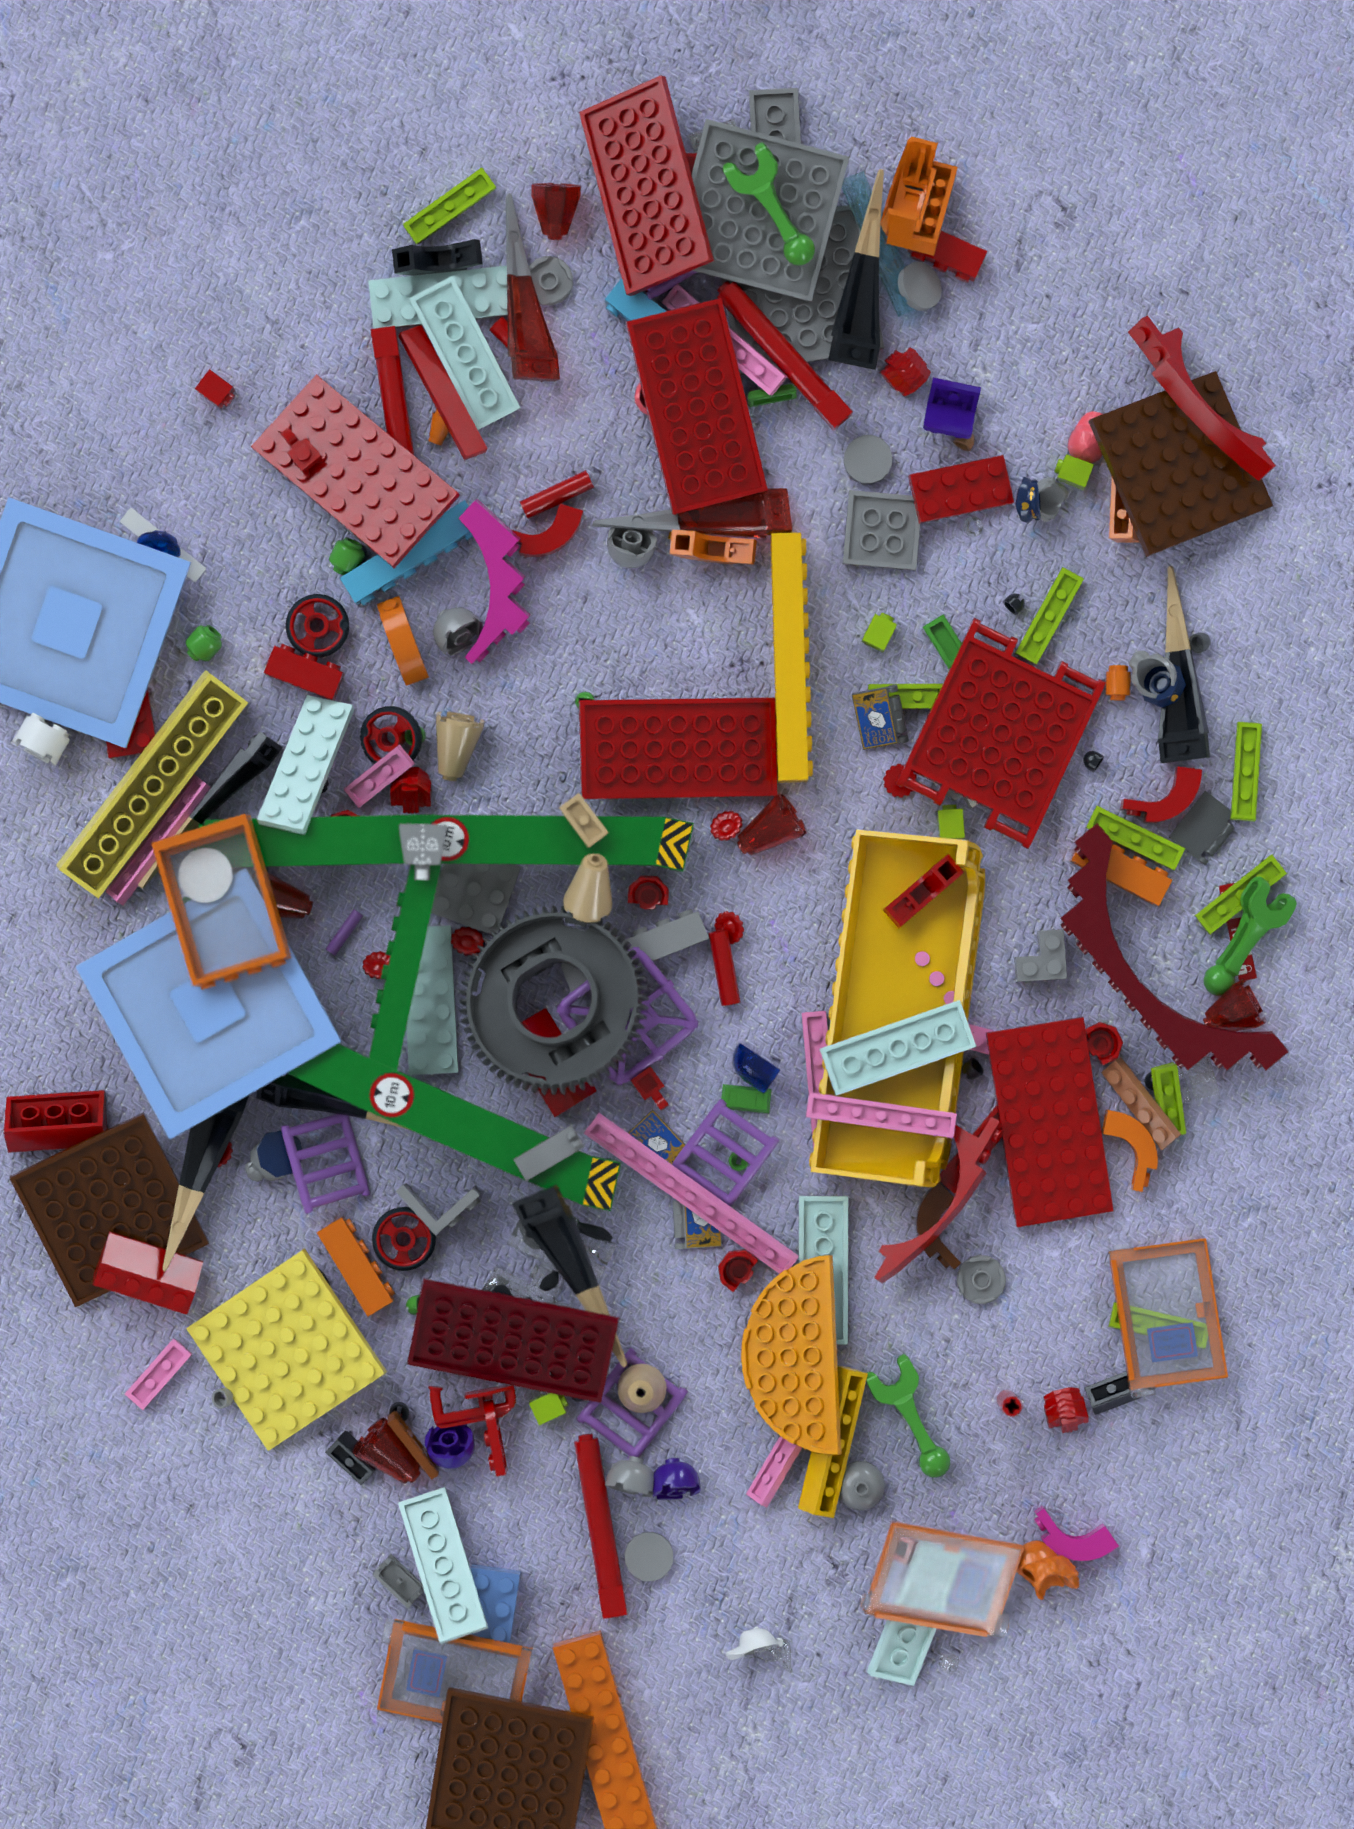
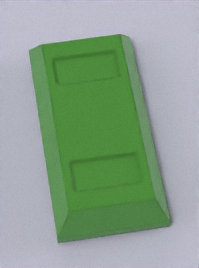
M793 384L782 385L773 396H770L763 389L749 391L748 407L796 399V387Z
M943 614L925 625L923 629L949 669L962 643Z
M723 1084L721 1099L727 1103L726 1106L731 1110L769 1113L772 1089Z

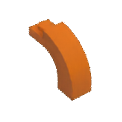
M672 529L669 554L704 562L755 565L757 540L718 537L702 534L697 531Z
M400 596L377 603L383 627L405 685L407 686L429 678Z
M1106 1109L1101 1133L1120 1137L1130 1144L1135 1154V1167L1130 1189L1143 1192V1187H1148L1150 1173L1146 1172L1147 1168L1157 1169L1158 1165L1157 1149L1154 1140L1148 1130L1135 1118L1121 1112Z

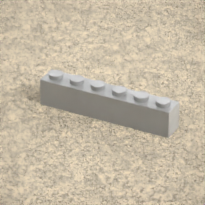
M692 909L679 913V919L670 922L669 918L656 922V928L647 931L646 927L633 931L634 936L626 940L624 939L622 944L627 941L630 942L631 947L629 949L639 947V950L645 952L654 961L709 938L699 912L693 913ZM565 963L561 965L571 992L587 981L584 973L578 968Z

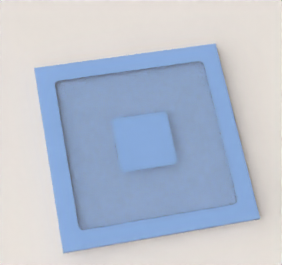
M8 497L0 520V703L30 714L35 713L46 720L127 748L191 562Z
M247 868L232 876V882L228 891L220 899L208 903L192 899L184 904L204 974L279 951L264 899ZM169 912L75 966L169 1140L342 1042L290 946L292 958L285 960V965L275 968L267 965L262 967L263 971L253 975H248V972L238 974L239 979L225 983L224 979L215 982L216 986L201 990V987L192 986L172 913Z

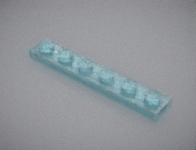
M864 171L844 178L842 183L843 192L860 231L872 193ZM880 225L879 274L897 316L900 317L915 309L906 303L905 296L902 297L899 292L898 277L901 270L905 268V265L897 247L886 244L888 236L885 235Z

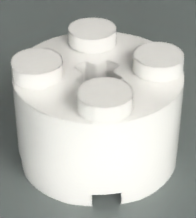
M32 713L30 717L26 716L12 743L17 747L19 744L24 746L25 752L46 763L50 761L53 766H56L70 739L65 729L56 724L50 727L44 718Z

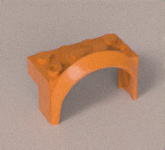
M912 136L908 139L896 169L880 225L885 235L888 236L886 244L934 256L958 169L956 166L934 161L938 143ZM910 185L914 188H922L923 191L910 189L905 186Z

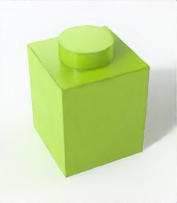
M1066 454L1064 459H1058L1054 470V473L1058 474L1056 480L1084 490L1094 464Z
M882 612L880 616L875 614L861 642L880 652H884L897 626L896 623H893L894 618Z
M957 804L942 805V810L937 811L939 838L964 839L963 808L957 809Z
M548 1392L529 1401V1405L539 1425L565 1414L567 1411L565 1407L569 1405L564 1395Z

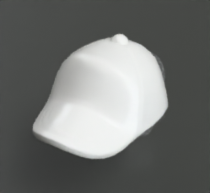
M757 1626L754 1629L743 1631L740 1636L739 1646L726 1652V1657L729 1660H735L744 1656L746 1659L756 1657L764 1661H779L785 1671L793 1672L789 1642L786 1639L775 1638L769 1631Z

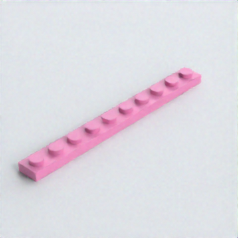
M598 1113L586 1128L585 1135L779 1274L791 1268L797 1261L799 1256L602 1114Z

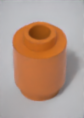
M1109 665V671L1106 672V695L1111 696L1110 700L1125 701V696H1130L1131 672H1128V666Z

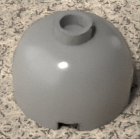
M610 528L607 538L608 553L618 565L626 568H638L645 565L652 558L657 538L654 536L653 530Z
M462 607L445 609L438 614L434 624V640L443 654L446 655V652H448L450 656L456 655L473 644L469 640L475 634L479 637L483 625L478 617L468 609Z
M630 1456L629 1460H620L610 1468L605 1486L634 1495L642 1493L643 1497L652 1498L654 1472L650 1467L643 1464L644 1459Z
M855 1461L847 1464L839 1495L840 1500L844 1505L853 1510L864 1511L873 1508L884 1495L885 1482L882 1473L876 1466L867 1461Z

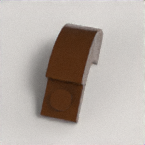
M940 1182L926 1192L919 1204L915 1222L917 1237L931 1229L939 1221L943 1212L951 1205L954 1199ZM939 1236L924 1250L929 1258L938 1252L940 1255L937 1259L946 1269L949 1266L956 1269L961 1264L942 1243Z

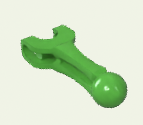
M760 142L755 147L759 168L754 175L743 174L734 163L723 165V171L735 191L741 194L754 195L769 212L785 242L783 247L785 258L791 264L805 265L814 256V243L807 235L799 234V231L791 223L782 208L773 183L778 173V163L767 145Z
M1254 877L1242 892L1240 904L1243 914L1239 926L1223 954L1215 961L1216 965L1210 967L1204 974V986L1212 995L1223 996L1233 989L1235 976H1238L1242 964L1252 948L1269 929L1285 925L1296 908V899L1290 894L1285 893L1279 894L1271 904L1267 905L1266 899L1270 891V885L1262 877Z
M902 1354L897 1358L901 1375L895 1384H882L877 1375L870 1371L867 1372L866 1383L876 1400L883 1404L894 1405L908 1423L921 1452L919 1466L922 1472L932 1478L941 1477L950 1468V1456L945 1449L935 1445L919 1418L913 1394L918 1386L919 1376L908 1356Z

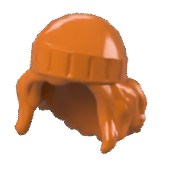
M1040 1540L1030 1541L1023 1545L1024 1550L1016 1572L1032 1584L1040 1600L1044 1599L1046 1590L1051 1586L1063 1587L1066 1585L1072 1589L1079 1588V1572L1068 1558L1057 1555Z

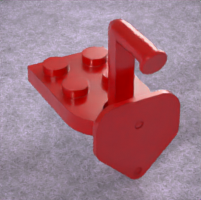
M429 1386L430 1403L435 1425L439 1428H448L486 1421L487 1430L484 1432L486 1447L491 1446L492 1452L488 1457L490 1471H495L496 1477L506 1475L508 1468L498 1418L503 1417L514 1408L516 1404L514 1386H496L466 1392L464 1394L465 1399L478 1397L479 1407L448 1413L443 1412L441 1391L443 1388ZM504 1392L506 1402L495 1404L492 1394Z

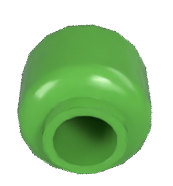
M345 537L344 540H338L329 556V562L334 566L333 570L341 575H345L360 566L365 556V552L362 549L363 545L348 537Z
M210 625L198 626L185 641L188 648L187 654L195 661H210L222 647L221 634Z

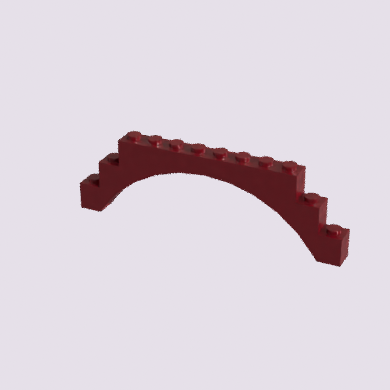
M1098 823L1074 842L1077 845L1074 850L1082 860L1088 858L1089 862L1067 880L1070 883L1067 888L1075 898L1081 896L1082 900L1060 918L1063 921L1060 926L1069 936L1071 934L1075 935L1079 940L1076 945L1085 955L1089 952L1095 959L1092 964L1100 974L1104 971L1111 978L1108 983L1115 992L1122 991L1127 997L1124 1002L1131 1011L1134 1012L1137 1009L1143 1016L1139 1020L1148 1031L1153 1028L1158 1034V1037L1155 1039L1165 1050L1169 1047L1174 1053V1056L1171 1058L1180 1069L1185 1067L1189 1070L1207 1054L1212 1052L1213 1056L1210 1058L1219 1069L1224 1067L1228 1070L1251 1052L1252 1056L1249 1058L1258 1069L1263 1067L1265 1070H1268L1285 1056L1289 1050L1273 1031L1237 1032L1205 1025L1183 1016L1160 1001L1137 978L1124 959L1115 939L1106 903V874L1113 841Z

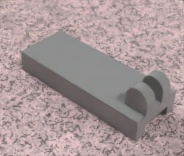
M572 1125L513 1160L525 1180L528 1181L580 1150L584 1145Z

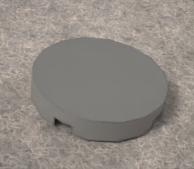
M544 256L536 259L529 265L531 276L525 277L524 284L528 295L535 302L553 306L563 302L569 296L573 288V275L570 267L563 260Z
M913 262L905 266L899 273V292L902 297L905 296L906 303L911 308L917 311H925L937 305L941 298V282L937 273L929 265L923 262Z
M863 435L855 438L847 446L844 453L846 472L861 484H874L881 481L888 474L892 466L890 447L883 439L874 435Z
M976 1255L969 1257L961 1264L957 1272L959 1291L967 1300L973 1303L986 1304L993 1302L1001 1295L1005 1288L1006 1276L1004 1269L997 1260L990 1256Z
M643 1532L635 1535L628 1542L625 1550V1564L629 1572L635 1578L643 1581H656L664 1577L673 1563V1550L669 1541L663 1535L656 1532Z

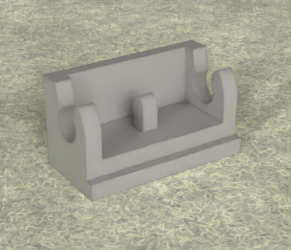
M392 1554L372 1574L407 1609L424 1592L422 1583Z

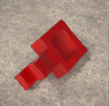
M289 427L281 433L292 447L287 454L303 473L322 459V456L307 438L300 442Z
M651 1066L630 1080L644 1100L651 1097L661 1111L669 1106L659 1092L665 1086Z

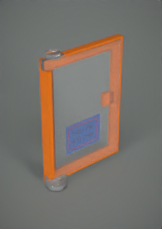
M1206 1238L1129 1249L1128 1244L1114 1245L1113 1251H1109L1108 1254L1131 1398L1156 1395L1155 1388L1228 1378Z
M892 1521L869 1593H864L861 1596L860 1606L865 1614L874 1615L875 1618L983 1637L989 1635L1004 1638L1009 1629V1616L1007 1613H1003L1024 1547L1014 1543Z
M387 1618L382 1643L389 1644L377 1710L442 1723L449 1687L522 1702L528 1669L533 1670L536 1655L531 1654L532 1648L474 1635H466L441 1644L435 1627Z

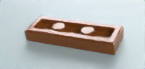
M393 1411L388 1415V1425L431 1480L439 1475V1466L431 1460L426 1448L397 1411Z

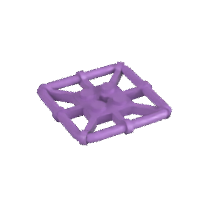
M633 947L637 954L632 959L639 958L643 966L659 984L658 988L647 995L649 1000L642 1001V1004L648 1006V1010L641 1011L647 1019L639 1021L645 1028L636 1030L652 1053L625 1073V1063L618 1061L617 1072L610 1067L608 1070L611 1076H606L613 1082H616V1085L629 1082L657 1060L661 1061L664 1059V1055L690 1036L695 1028H698L699 1023L691 1008L674 989V983L670 979H666L650 957L642 950H639V947ZM588 980L568 994L557 1005L556 1011L569 1030L578 1025L570 1016V1013L587 1015L590 1007L571 1005L591 990ZM663 993H666L685 1018L659 1015L650 1003ZM630 1021L627 1022V1025H626V1028H625L626 1030H627V1028H628V1025H629V1022H630ZM659 1023L685 1026L659 1047L647 1035V1032ZM633 1037L632 1041L635 1042L639 1038ZM623 1053V1055H622V1057L624 1058V1060L626 1059V1054H625V1053Z

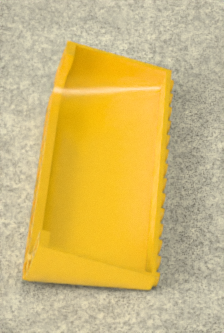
M856 829V834L851 842L853 856L848 865L850 879L849 884L845 888L846 908L842 911L843 931L838 939L840 954L835 962L837 976L836 981L832 985L834 999L833 1006L829 1009V1020L831 1022L830 1029L825 1037L827 1046L947 1005L944 1002V995L949 991H954L953 1002L960 1000L968 1021L985 894V869L980 868L983 858L980 847L968 840ZM949 854L964 873L898 929L883 909ZM924 951L929 955L930 960L927 965L919 966L916 964L915 955L918 952ZM935 971L941 972L944 976V982L939 986H934L929 981L930 974ZM964 1051L837 1096L956 1113ZM822 1060L824 1074L823 1079L819 1083L820 1094L835 1096L824 1061ZM817 1119V1127L813 1130L812 1134L814 1149L809 1157L811 1172L933 1188L941 1180L939 1176L940 1170H946L953 1138Z

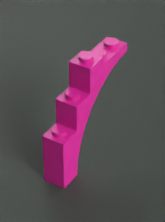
M478 499L459 517V520L472 533L482 551L488 568L490 582V602L485 625L476 643L465 656L471 664L475 660L481 662L487 656L489 651L486 648L492 642L496 645L506 635L503 631L504 629L513 635L516 631L521 633L530 624L527 620L530 614L509 595L511 592L516 595L524 587L525 584L522 580L525 576L504 557L506 554L511 557L520 547L517 544L520 538Z

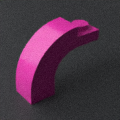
M1043 1506L1034 1511L1038 1516L1034 1520L1042 1532L1045 1529L1048 1530L1047 1533L1041 1536V1539L1058 1555L1071 1560L1089 1561L1101 1558L1119 1547L1103 1523L1085 1535L1071 1536L1065 1534L1056 1526Z

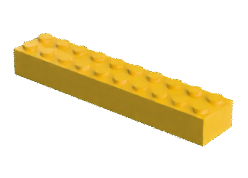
M771 533L777 782H807L808 777L813 775L812 760L808 761V752L812 751V736H807V728L811 727V711H806V703L811 701L810 686L806 687L805 679L810 677V662H805V654L809 653V637H804V630L808 629L809 626L808 612L803 613V605L808 603V590L803 588V581L807 578V563H802V556H806V539H801V533Z

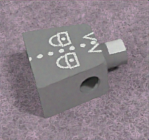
M399 824L405 865H415V880H430V865H440L447 825Z

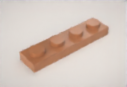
M1121 1057L1101 1072L1138 1121L1148 1130L1161 1150L1168 1147L1181 1135Z

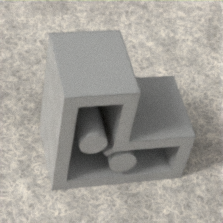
M1063 929L1037 931L1038 956L1014 957L1016 982L1067 979Z

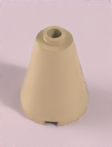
M441 712L436 713L438 773L443 775V779L457 781V778L463 777L484 728L485 721L483 719H480L478 723L474 721V716L447 712L446 716H441Z
M589 854L584 857L564 895V909L566 912L569 910L576 920L598 922L601 921V917L606 915L608 917L612 910L613 903L608 863L599 854Z
M642 1363L627 1368L620 1376L617 1385L618 1396L622 1404L636 1413H647L658 1408L665 1398L667 1389L662 1373L655 1367ZM643 1388L646 1391L645 1395H638L636 1393L637 1389Z

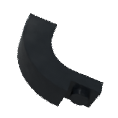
M477 239L443 246L425 247L409 245L392 249L394 273L400 275H423L468 270V267L483 264L480 240Z

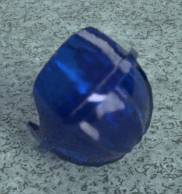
M155 530L153 532H146L137 538V543L178 558L181 555L177 539L166 531Z

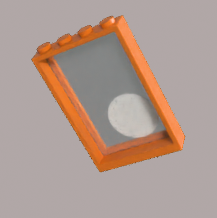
M242 814L151 843L192 986L201 987V990L216 986V981L224 979L225 983L239 979L238 974L248 972V975L257 974L263 971L262 967L264 966L279 967L286 964L285 960L292 958L250 815Z

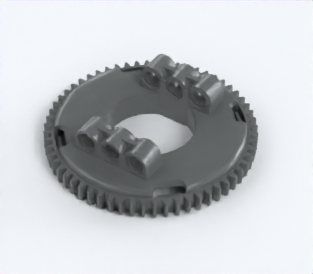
M543 906L542 914H539L537 909L533 908L532 916L527 911H523V919L515 914L516 922L512 923L509 919H506V928L499 924L500 932L498 934L490 931L493 939L490 941L487 938H483L487 945L485 948L478 945L477 948L481 951L480 955L472 954L476 962H468L472 972L464 971V974L469 977V981H461L467 987V990H460V993L466 996V999L459 1000L462 1005L466 1006V1008L460 1010V1013L467 1015L461 1021L463 1024H469L468 1027L464 1028V1032L472 1033V1035L467 1037V1040L469 1042L476 1041L471 1048L474 1051L480 1049L476 1054L477 1057L480 1059L486 1056L482 1063L485 1066L492 1063L489 1068L492 1073L499 1069L497 1077L500 1079L506 1074V1083L509 1084L514 1079L513 1085L516 1088L523 1083L522 1089L524 1091H527L532 1086L533 1093L536 1094L538 1089L541 1088L543 1095H546L548 1088H550L553 1095H556L557 1088H560L563 1095L566 1094V1087H569L571 1092L575 1093L576 1085L585 1090V1082L594 1086L593 1079L595 1077L600 1082L603 1081L601 1076L603 1072L611 1076L608 1069L612 1067L618 1070L616 1061L619 1060L625 1063L622 1057L623 1053L631 1055V1052L627 1049L628 1046H637L632 1039L633 1037L641 1038L636 1030L645 1028L639 1021L647 1019L641 1011L648 1010V1006L642 1004V1001L649 1000V997L642 995V992L649 989L647 986L641 985V983L647 981V978L639 976L645 970L643 967L636 968L641 963L639 958L632 959L637 952L634 949L627 951L631 947V943L627 941L622 944L626 937L623 934L616 937L619 930L615 927L609 931L611 927L609 922L602 926V918L598 922L579 921L573 918L571 912L567 913L564 906L561 907L560 912L557 911L555 906H552L551 913ZM564 920L565 923L576 924L582 927L588 924L590 927L585 931L567 927L564 925ZM553 964H569L584 973L591 988V1006L585 1020L555 1038L541 1037L531 1033L522 1024L517 1011V995L520 986L547 968L550 969L553 967ZM480 968L484 970L486 975L482 983L481 993L477 996H474L472 994V991L477 992L478 983L482 972L478 970ZM630 1009H632L631 1019L626 1030L625 1028L629 1019ZM527 1072V1073H530V1074H534V1075H538V1076H543V1077H545L547 1080H544V1079H542V1078L532 1077V1076H529V1075H526V1074H523V1073Z

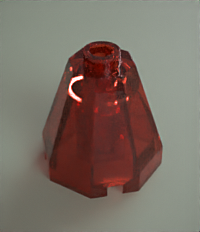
M532 183L531 196L542 234L548 235L549 240H562L563 235H568L581 196V185Z
M1244 978L1236 981L1205 1011L1206 1017L1203 1018L1205 1025L1232 1031L1257 1028L1265 1024L1267 1020L1265 1016L1260 1018L1259 1013L1263 1012L1251 987L1249 985L1243 986L1246 982Z

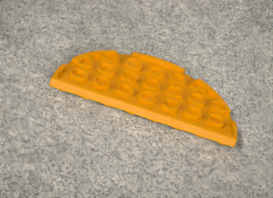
M825 1255L806 1259L788 1270H784L764 1288L750 1311L752 1313L748 1320L747 1328H744L741 1362L745 1385L756 1404L754 1406L764 1421L777 1434L790 1443L809 1451L839 1455L841 1454L833 1255Z

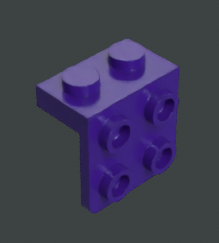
M933 377L923 429L932 433L970 439L981 387Z

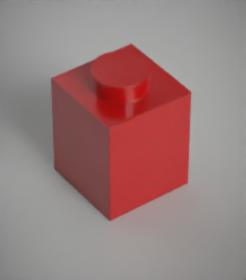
M210 369L195 387L199 394L219 409H222L223 406H229L235 397L233 394L235 391L234 387Z

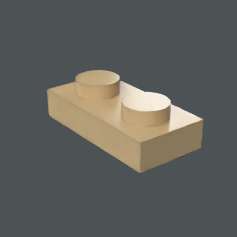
M579 793L559 807V810L588 848L608 834V831Z

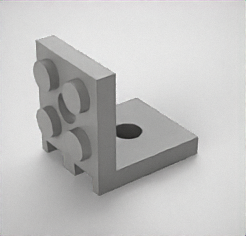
M407 1183L403 1184L396 1191L435 1235L447 1225L452 1228L463 1218L460 1213L465 1208L468 1211L472 1210L481 1201L478 1197L482 1194L475 1186L438 1219Z

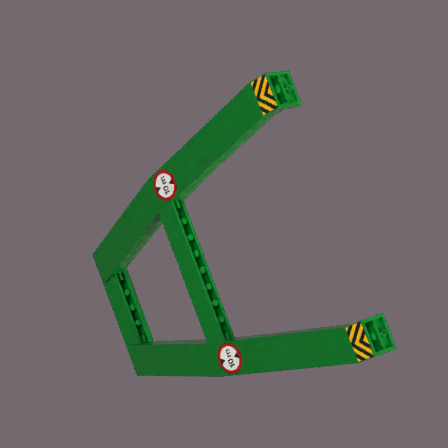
M381 815L312 817L305 835L260 825L257 818L252 819L265 867L405 864L399 824L447 825L440 865H430V880H415V865H410L404 892H399L396 906L401 908L399 917L394 916L391 931H395L394 940H389L386 955H389L390 959L388 965H383L381 979L385 980L383 990L378 989L375 1003L380 1005L378 1014L373 1013L370 1028H374L369 1056L366 1057L338 1043L291 1070L288 1074L361 1109L525 1180L513 1159L550 1137L397 1070L441 864L580 865L585 856L599 854L607 860L608 865H652L676 872H683L694 823L668 817L597 816L608 831V834L588 848L565 816ZM226 819L205 820L204 825L199 824V828ZM245 833L199 847V849L211 848L221 852L228 859L231 868L254 867ZM183 897L184 904L192 900L190 897ZM578 1150L529 1179L528 1182L544 1189L557 1184L564 1198L580 1205L611 1211L621 1162L615 1159L592 1156Z

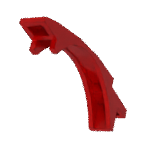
M1147 315L1128 331L1154 366L1155 370L1151 374L1178 407L1213 443L1258 481L1276 466L1262 448L1267 444L1263 438L1248 434L1228 423L1206 403L1196 390L1184 365L1181 350L1183 332L1179 327L1162 335Z
M991 1117L979 1138L955 1125L954 1140L960 1158V1178L955 1197L944 1216L922 1235L903 1243L881 1246L878 1252L886 1258L874 1277L878 1282L883 1284L907 1266L936 1240L964 1208L987 1174L979 1166L981 1163L985 1164L991 1154L989 1149L994 1142L997 1143L1003 1134V1125L1000 1121Z

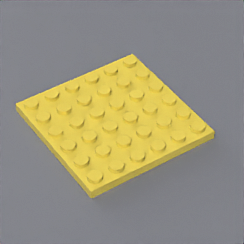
M305 1248L186 1328L225 1388L233 1393V1400L268 1451L387 1373V1370Z

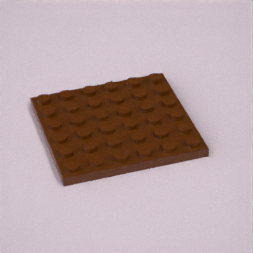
M1214 371L1191 380L1206 403L1224 420L1241 430L1217 372ZM1165 390L1088 421L1146 557L1273 506L1263 480L1258 481L1213 443L1178 407Z
M144 1112L9 1177L75 1308L110 1291L93 1285V1275L109 1231L167 1249L179 1181ZM195 1213L176 1250L177 1253L187 1255L209 1244V1240Z
M449 1687L446 1695L426 1829H576L594 1716Z

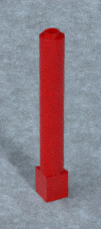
M726 281L718 288L717 291L720 294L717 296V299L722 298L725 308L812 404L814 410L833 431L852 416L853 411L834 390L830 389L736 282L730 283Z
M389 326L371 329L386 433L414 455L396 327Z
M592 1433L578 1436L579 1440L574 1441L602 1617L606 1619L627 1615L628 1611L607 1488L605 1486L598 1437L593 1438Z

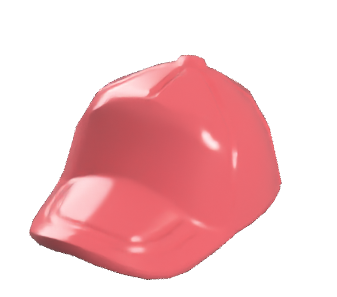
M1091 411L1080 419L1068 440L1067 447L1071 456L1089 463L1100 460L1102 452L1088 421L1102 415V413Z

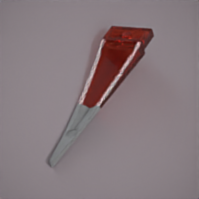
M511 193L506 195L508 357H511L513 379L555 382L560 379L558 355L535 291L520 235Z
M768 488V491L675 515L669 509L645 514L593 521L592 524L595 527L672 532V529L689 530L702 534L766 538L771 533H792L787 488Z

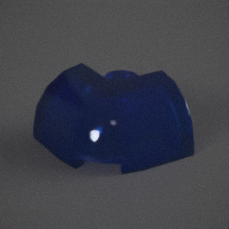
M740 1042L736 1045L732 1055V1065L736 1074L743 1081L764 1094L780 1072V1069Z

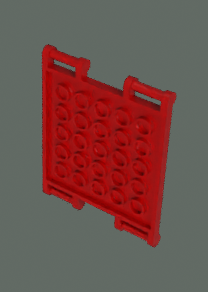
M973 618L909 757L896 781V785L902 788L905 786L934 800L933 803L939 806L942 804L948 789L992 810L984 824V828L1002 833L1022 843L1021 846L1029 849L1106 682L1100 679L1097 681L1068 667L1069 664L1064 661L1060 662L1054 676L1011 656L1018 642L1017 638L1013 636L1009 638L981 624L980 620ZM977 632L1006 646L1004 652L974 638L975 633ZM1065 675L1093 689L1092 694L1090 695L1062 681L1063 676ZM912 771L941 785L939 791L909 778L910 772ZM999 814L1029 828L1027 834L997 821Z

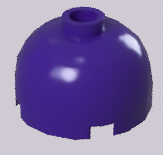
M467 1424L448 1428H434L432 1426L425 1436V1447L429 1457L435 1464L446 1469H456L465 1465L475 1451V1438Z
M679 1458L666 1459L665 1464L659 1466L654 1471L653 1498L657 1496L658 1500L682 1499L683 1494L690 1492V1496H694L701 1491L697 1471L690 1464L680 1462Z

